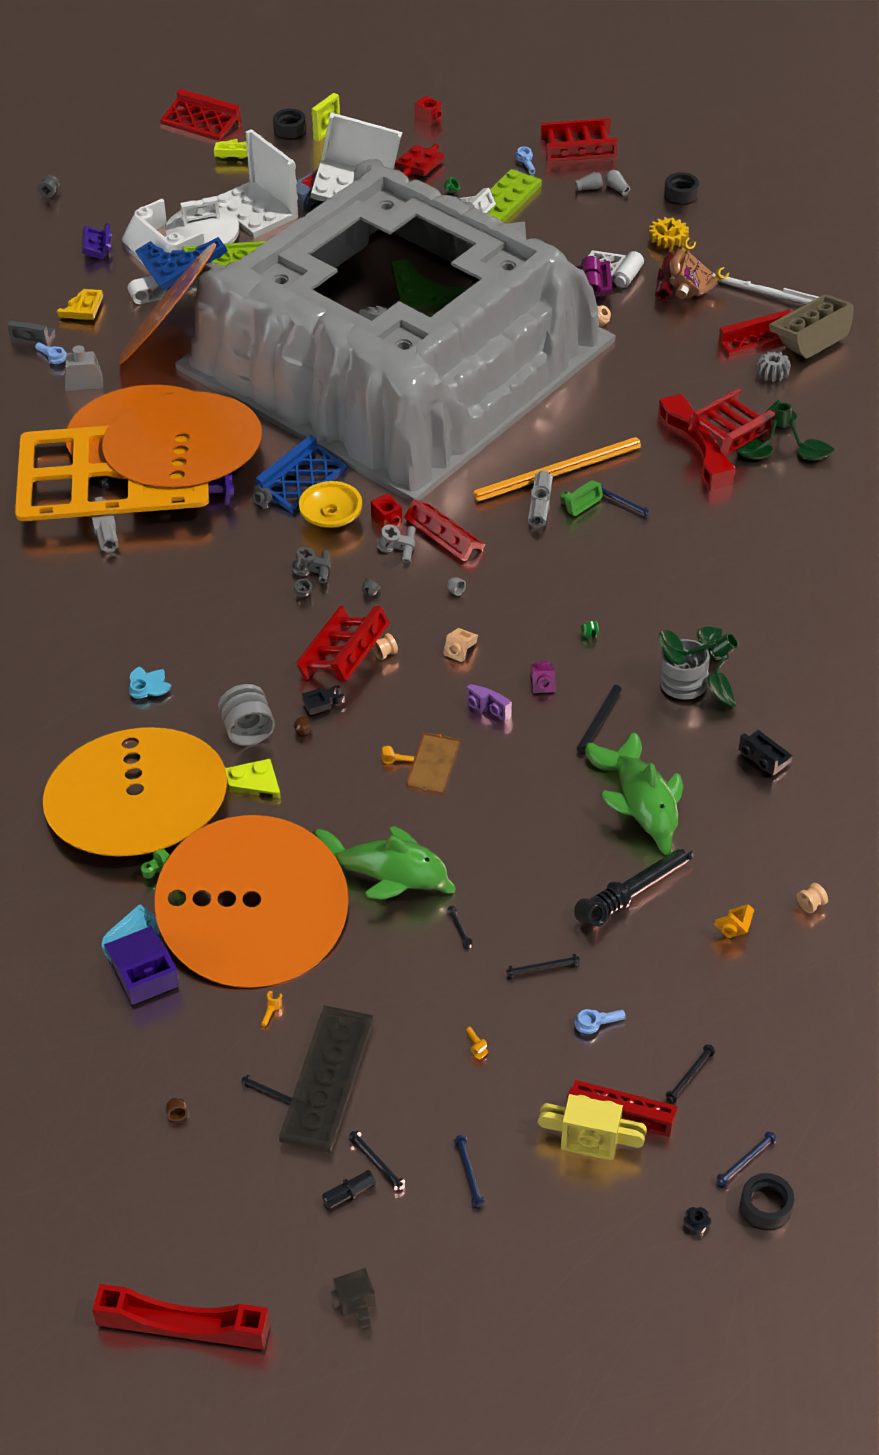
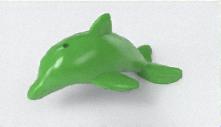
M634 732L628 735L626 742L617 752L599 747L594 743H587L585 752L590 762L602 770L618 771L624 794L607 790L602 792L601 796L607 805L621 814L634 816L643 829L653 837L659 850L664 855H669L672 849V837L678 826L677 803L681 799L683 791L680 774L675 773L666 782L664 777L655 769L653 763L648 765L639 760L642 751L641 740Z
M392 826L389 828L391 836L388 839L365 842L346 850L341 842L328 831L318 829L313 832L331 850L342 869L362 872L381 880L365 892L368 898L383 900L398 896L408 888L434 889L446 894L455 893L456 888L454 883L448 878L444 862L437 854L419 845L413 837L402 829Z

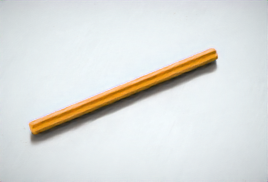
M634 437L477 489L473 492L474 498L477 502L534 484L535 474L540 471H548L549 474L556 477L637 450L641 447L640 440Z

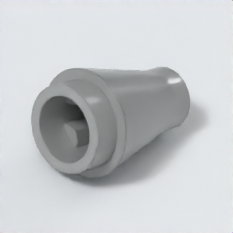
M615 170L608 172L605 177L606 185L622 195H626L630 191V186L626 183L621 173Z
M593 172L575 181L578 191L598 190L599 187H603L600 172Z

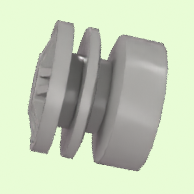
M680 639L685 651L703 646L702 643L695 640ZM708 649L684 656L685 663L682 665L671 662L662 651L660 684L663 691L678 699H693L701 696L708 686L707 678L709 675L710 659Z
M242 684L227 690L221 696L218 703L219 711L225 723L228 737L233 743L241 746H250L260 743L272 734L275 728V720L271 709L268 707L265 693L260 687L253 684Z

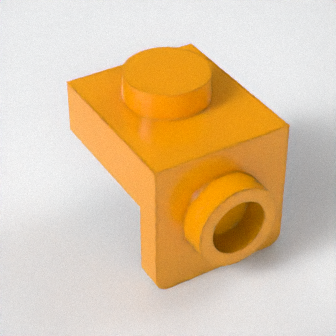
M749 904L730 909L728 916L715 919L714 925L728 939L748 932L754 909Z

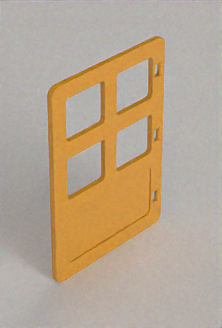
M109 425L30 431L20 436L15 515L19 521L204 507L209 503V485L206 482L183 487H159L141 484L128 479V498L89 502L88 488L90 477L119 475L108 463H89L90 441L103 439ZM180 434L175 437V440L184 442L190 437L186 434ZM74 442L72 465L34 468L35 446L37 444ZM179 446L173 452L183 454L188 451V448ZM175 459L171 464L179 467L185 465L187 461L185 459ZM175 471L170 474V478L180 479L184 477L185 473ZM72 479V498L70 503L32 506V489L35 481ZM173 501H185V502L172 503ZM110 506H119L115 508H106ZM53 511V513H41V512Z

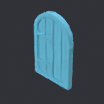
M139 904L103 937L101 945L105 956L110 959L104 944L151 926L157 936H159L161 933L156 916Z

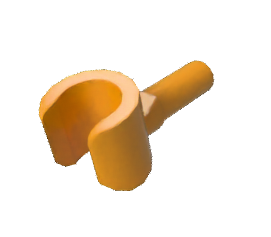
M391 746L382 747L381 758L383 763L387 765L398 760L414 762V756L394 754Z
M272 990L267 993V1009L261 1026L267 1027L272 1013L282 1007V993H280L277 999H272Z
M468 1027L466 1032L474 1043L470 1050L473 1056L480 1060L488 1054L486 1049L487 1042L484 1039L480 1040L473 1029Z

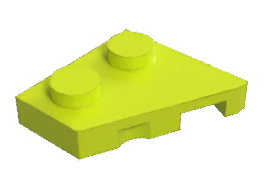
M237 139L216 142L214 157L223 159L237 157L244 159L248 157L246 141L238 143Z
M271 759L225 768L230 792L248 793L259 796L260 793L273 794V798H281Z

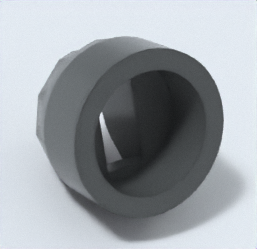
M366 578L362 585L363 593L366 594L368 592V596L376 595L381 588L379 584L369 578Z
M307 579L297 580L294 587L295 594L299 598L308 597L312 591L311 582Z

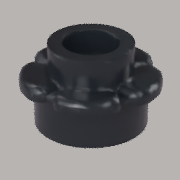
M691 1207L685 1213L684 1224L692 1233H702L711 1224L708 1211L702 1207Z

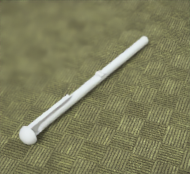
M731 277L717 281L804 305L818 298V296L783 288V291L766 286L751 284V281H743Z

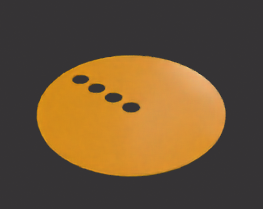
M167 728L127 729L94 739L68 755L48 779L43 794V810L51 829L57 836L73 847L105 856L141 855L175 845L206 825L223 802L227 788V774L217 752L203 740L193 735ZM129 738H135L139 741L136 747L129 749L124 748L122 743ZM136 753L140 755V760L136 763L127 764L123 761L124 757L128 754ZM139 769L142 771V775L137 779H127L125 777V773L128 770ZM139 784L144 787V790L138 795H129L126 792L127 788L131 785Z

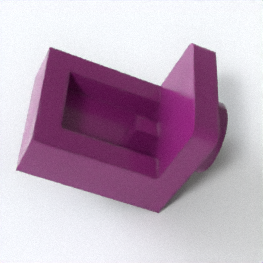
M541 660L536 661L535 664H530L533 693L555 692V669L553 663Z

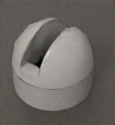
M452 577L447 582V588L450 593L460 596L465 591L466 582L461 578Z

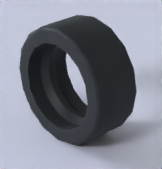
M288 108L274 114L273 129L279 137L297 138L306 132V116L302 111Z
M673 173L665 180V197L679 204L693 202L699 194V180L690 173ZM675 187H686L688 189H678Z
M771 1173L757 1174L751 1177L744 1185L740 1200L741 1212L746 1220L756 1227L776 1229L783 1226L790 1219L795 1201L794 1192L789 1183L778 1175ZM758 1190L774 1191L781 1196L784 1205L780 1211L766 1213L760 1211L752 1204L751 1196Z

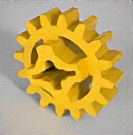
M664 217V220L657 219V222L653 221L652 225L649 226V239H652L651 242H657V246L663 245L664 248L669 246L674 248V245L680 247L681 240L689 237V227H686V223H681L680 219L675 221L673 217L668 219Z

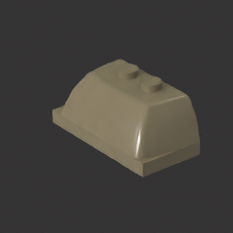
M824 294L770 323L769 329L770 332L778 334L782 343L791 351L801 357L809 358L848 336L853 320V304Z

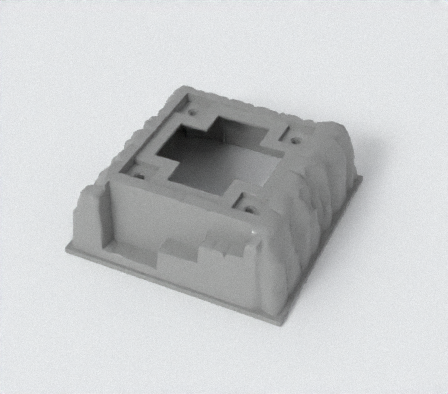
M368 159L356 166L354 180L351 184L333 195L331 199L326 200L307 213L305 217L298 219L283 229L278 235L273 236L257 247L253 252H250L239 261L229 262L226 267L217 263H206L204 265L203 273L199 275L197 295L195 297V335L191 339V352L175 364L177 370L221 395L242 402L256 415L303 441L310 434L317 438L319 446L345 463L347 467L412 503L413 499L422 500L613 344L616 335L599 327L598 308L594 291L584 271L569 262L565 255L555 246L546 244L537 238L527 240L521 232L509 227L501 220L481 212L472 203L462 202L456 196L442 195L439 190L415 179L410 182L408 177L400 170L384 167L379 159ZM378 229L388 234L395 233L407 241L415 243L433 254L450 261L452 266L480 279L432 317H428L398 301L373 321L313 290L336 274V267L365 248L369 241V235Z

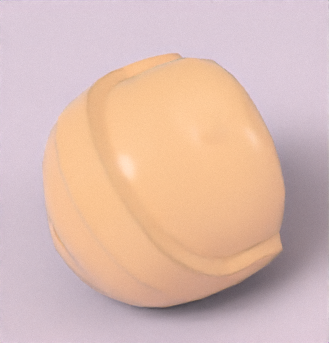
M600 305L597 306L599 327H603L610 321L611 312L606 306Z

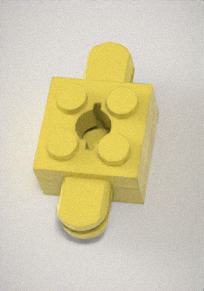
M569 1094L566 1107L544 1103L541 1106L538 1117V1124L542 1128L562 1132L561 1150L614 1161L617 1144L640 1148L644 1144L647 1128L643 1123L621 1119L623 1105L612 1101L590 1099L585 1095L576 1096Z

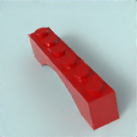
M682 393L659 399L658 415L666 427L686 435L701 451L704 459L702 479L710 491L732 485L734 475L736 474L735 466L733 463H730L726 455L720 452L721 448L718 446L716 439L702 426L692 431L688 430L691 422L689 419L694 412L690 402L685 399Z
M99 1284L92 1308L97 1326L262 1350L265 1349L270 1327L267 1307L246 1304L217 1308L190 1307L153 1299L127 1287Z

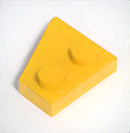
M83 289L76 297L68 301V307L57 310L58 318L94 320L103 299V291Z

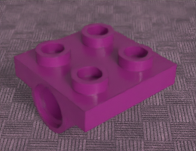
M596 256L583 258L581 265L576 267L584 271L589 284L593 288L595 297L613 294L610 261L600 262Z

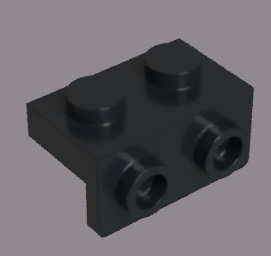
M757 730L750 736L746 733L740 736L738 750L772 776L792 762L793 755L760 730Z

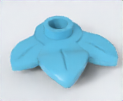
M137 667L131 672L129 677L131 683L128 690L129 694L134 698L141 699L148 695L160 696L171 689V684L164 682V669L146 673L144 669Z

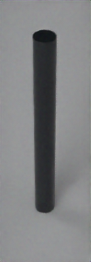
M619 685L612 687L577 746L578 752L585 753L586 744L591 743L622 689Z

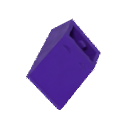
M151 926L104 944L132 1005L179 986L177 969L167 949Z

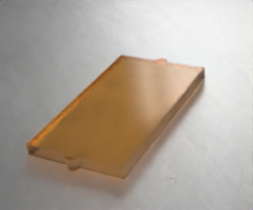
M424 732L406 786L420 788L423 791L430 790L444 793L461 739L447 737L444 734L436 735Z

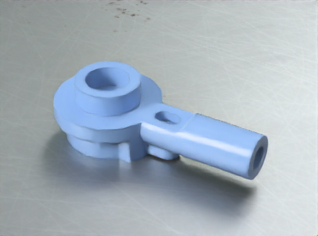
M526 146L519 147L515 153V158L525 164L529 174H534L536 170L531 162L533 158L531 149Z
M40 342L35 346L38 351L48 355L50 363L59 365L66 360L67 353L62 347L45 346Z
M585 1009L575 1017L574 1024L581 1033L593 1034L599 1029L601 1024L625 1020L624 1010H618L609 1013H599L596 1010Z

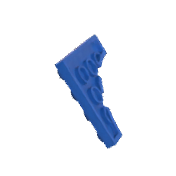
M217 237L212 241L197 246L196 250L191 252H185V250H172L171 253L164 252L162 248L157 247L151 241L135 250V252L159 287L164 291L171 288L191 263L212 243H215L216 247L206 263L220 258L228 250L220 238Z

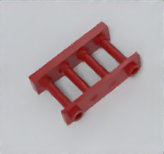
M599 118L541 123L540 138L541 140H549V143H546L547 162L617 157V138H608V135H610L611 119ZM590 136H601V139H591ZM583 137L584 140L574 141L573 138ZM566 138V142H556V139Z
M736 389L731 393L728 392L724 397L698 411H694L689 419L691 422L688 430L692 431L702 426L722 440L723 445L720 452L726 456L768 432L775 418V413L771 410L759 415L738 401L741 393L740 389ZM734 407L735 409H737L738 411H740L752 420L748 421L747 419L733 411L732 408ZM721 414L726 415L727 417H729L741 426H735L727 419L722 417ZM709 421H715L729 432L725 433Z
M339 606L295 663L304 680H309L316 669L333 670L339 681L346 682L390 624L382 606H374L366 617H349L344 606ZM349 626H359L356 631H346ZM339 640H348L344 646H335ZM327 655H337L333 661L324 660Z

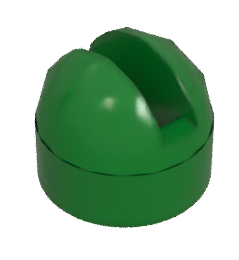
M451 177L444 183V189L448 190V193L453 194L460 189V185L455 178Z
M597 621L587 622L580 626L585 638L591 639V637L596 638L598 636L599 626Z

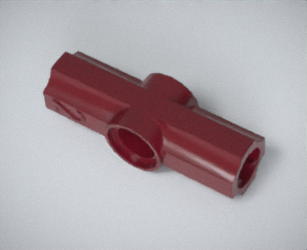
M674 254L664 257L662 268H659L655 297L661 302H666L672 297L674 286L670 283L671 272L669 263Z

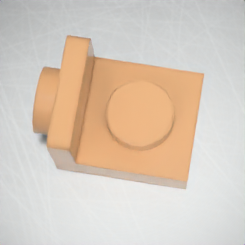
M457 628L447 635L443 655L460 662L464 661L467 649L477 643L478 635Z

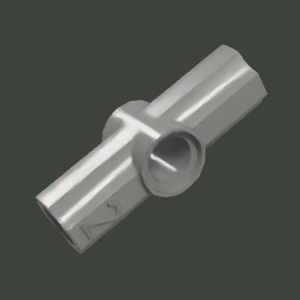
M540 471L535 474L528 516V524L532 525L533 528H541L546 525L553 475L549 474L548 471Z
M102 497L94 498L92 502L108 500H105ZM114 515L93 516V527L95 535L98 536L101 550L107 553L114 552L119 547Z

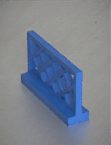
M310 434L257 476L255 486L260 485L261 488H268L272 493V499L293 514L299 509V499L303 493L300 492V487H311L320 482L334 481L347 470V465L319 446L317 438ZM317 452L323 456V459H312V455ZM309 465L310 470H298V466ZM312 465H324V470H313ZM327 465H335L338 469L327 470ZM287 475L296 476V481H284V477ZM299 476H310L311 481H299ZM313 476H325V479L323 481H314ZM273 486L282 487V492H274L271 488ZM285 487H297V492H285ZM286 498H298V501L292 505L286 501Z

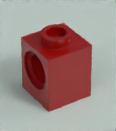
M424 96L414 103L415 119L432 125L442 118L441 102Z
M389 493L370 501L371 517L382 528L385 525L397 526L402 523V506Z

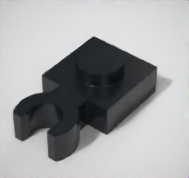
M336 685L326 692L322 687L302 693V700L309 714L313 715L331 709L332 703H344L345 695L344 693L340 694V685Z

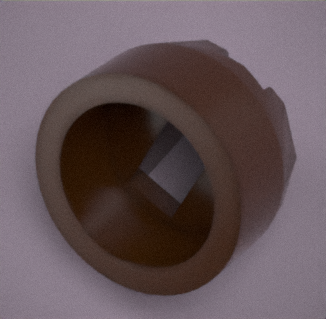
M307 715L298 718L294 722V728L298 734L307 735L312 733Z
M172 1098L167 1102V1118L171 1121H180L186 1118L188 1109L183 1099Z

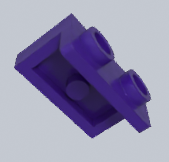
M106 223L103 231L84 226L82 234L83 254L102 260L106 253L109 254L112 243H110L112 236L110 224Z

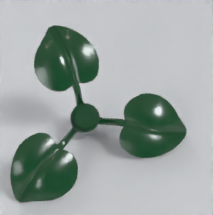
M779 400L767 410L775 413L768 439L764 441L756 438L736 450L738 454L749 459L766 458L773 452V447L769 444L771 443L775 427L786 428L791 425L797 445L800 447L798 449L800 457L806 460H819L831 455L835 451L830 445L815 439H808L802 443L794 424L797 420V414L791 410L790 404L781 403Z
M702 627L697 630V638L703 646L688 651L683 650L681 640L672 631L663 630L659 633L661 648L665 656L674 664L682 665L685 663L684 656L704 649H708L709 655L712 658L720 660L714 668L713 674L708 675L709 688L719 701L728 706L736 707L729 681L724 674L719 673L720 667L730 658L728 654L739 647L738 641L732 633L722 636L721 628Z

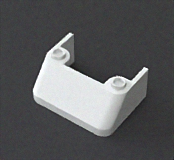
M160 199L135 211L121 240L123 248L143 264L135 250L150 241L157 247L162 248L164 252L171 253L172 250H182V246L203 245L204 235L203 232H198L185 238L178 233H171L164 237L156 230L167 223L164 200Z

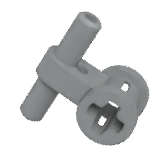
M385 525L382 528L381 536H379L376 545L379 550L385 553H390L395 548L403 550L402 561L409 563L412 551L415 549L416 541L414 537L416 529L413 526H409L406 536L400 535V530L396 526Z

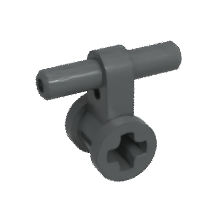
M300 547L296 551V560L292 563L291 569L300 576H306L310 571L319 573V582L326 583L331 568L329 561L330 552L327 550L322 551L321 558L315 557V552L312 549Z

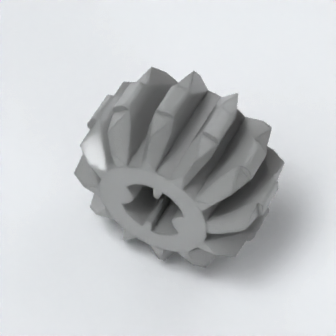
M766 351L765 354L760 355L756 365L759 377L764 378L765 381L771 380L772 383L774 381L781 382L782 379H786L791 367L788 356L782 355V352L775 353V351L773 353Z

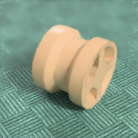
M390 633L384 634L372 647L374 654L379 660H384L387 655H394L398 652L397 643Z
M818 883L810 884L807 890H801L796 896L800 907L810 914L817 910V906H823L828 903L826 891Z

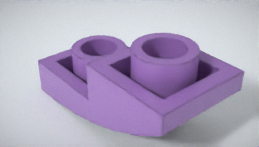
M472 684L467 686V702L472 708H476L482 714L490 710L493 715L500 717L504 721L511 718L512 701L488 688Z

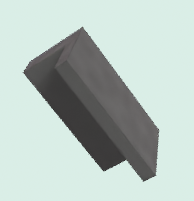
M12 320L8 323L10 340L31 344L40 342L47 346L55 333V329L47 328L45 325Z

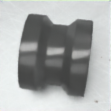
M45 175L38 185V191L42 196L51 198L59 189L60 182L53 175Z

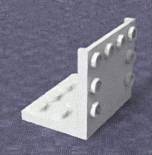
M331 112L322 157L310 198L323 202L331 199L333 195L353 182L356 166L365 160L379 159L384 167L394 169L402 132Z
M251 129L246 131L250 182L220 194L217 198L219 207L234 214L239 222V227L255 239L297 219L298 196L295 162Z

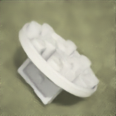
M217 196L180 203L181 211L174 214L168 220L165 227L166 236L171 233H178L187 238L198 232H203L204 244L217 237L220 238L223 244L233 243L239 235V222L230 211L219 207Z

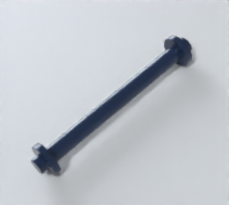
M601 485L604 495L640 512L642 517L649 515L648 507L642 508L604 489V486Z
M766 1132L764 1134L765 1138L724 1175H717V1183L721 1186H727L729 1184L728 1180L769 1143H776V1135L773 1132Z
M458 1135L454 1139V1143L459 1145L474 1198L471 1203L473 1206L481 1207L485 1203V1199L480 1197L465 1145L468 1140L466 1136Z

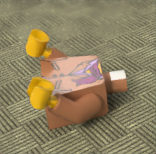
M690 237L681 240L682 248L676 251L669 263L671 272L670 283L677 289L676 296L681 299L707 294L718 284L717 281L719 279H725L729 276V272L721 276L720 272L725 268L722 267L718 268L715 276L712 277L713 273L687 250L693 249L696 245L695 241H691L689 246L687 245Z

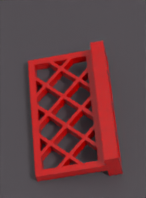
M179 89L176 92L177 99L160 119V122L163 125L221 141L232 125L239 123L242 117L239 105ZM191 111H198V113L191 114ZM189 113L187 116L179 117L180 114ZM206 115H211V116H214V117H210V118H207V119H206L205 116H206ZM177 116V119L168 120L170 117ZM196 118H204L203 120L194 122V119ZM225 119L228 121L221 123L220 120ZM189 120L192 121V123H190V124H186V125H185V124H182L183 122H186V121H189ZM218 121L219 123L213 126H209V123ZM205 124H206V126H207L206 128H203V129L197 128V127L202 126V125H205ZM221 129L219 134L212 133V131Z

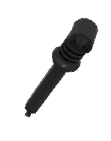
M677 849L625 882H610L607 888L590 899H580L574 908L576 920L595 927L604 925L608 916L617 910L627 909L633 896L685 865L688 859H693V851L686 854L684 849Z

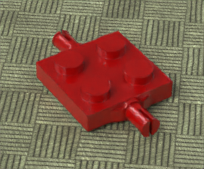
M433 144L430 148L414 145L395 161V168L403 170L402 173L407 177L411 174L426 176L444 160V153L438 151V144Z

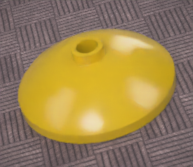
M338 481L320 482L312 485L302 493L299 499V510L304 519L316 526L324 528L340 527L358 517L362 510V497L349 484Z

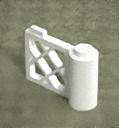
M592 250L588 255L601 258L599 259L600 262L618 261L611 264L612 281L620 288L628 287L644 264L643 256L636 251H631L628 255H620Z

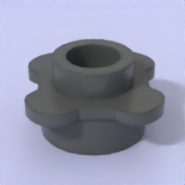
M256 485L252 500L255 504L260 505L262 509H267L268 503L272 501V493L268 488H261L260 485Z

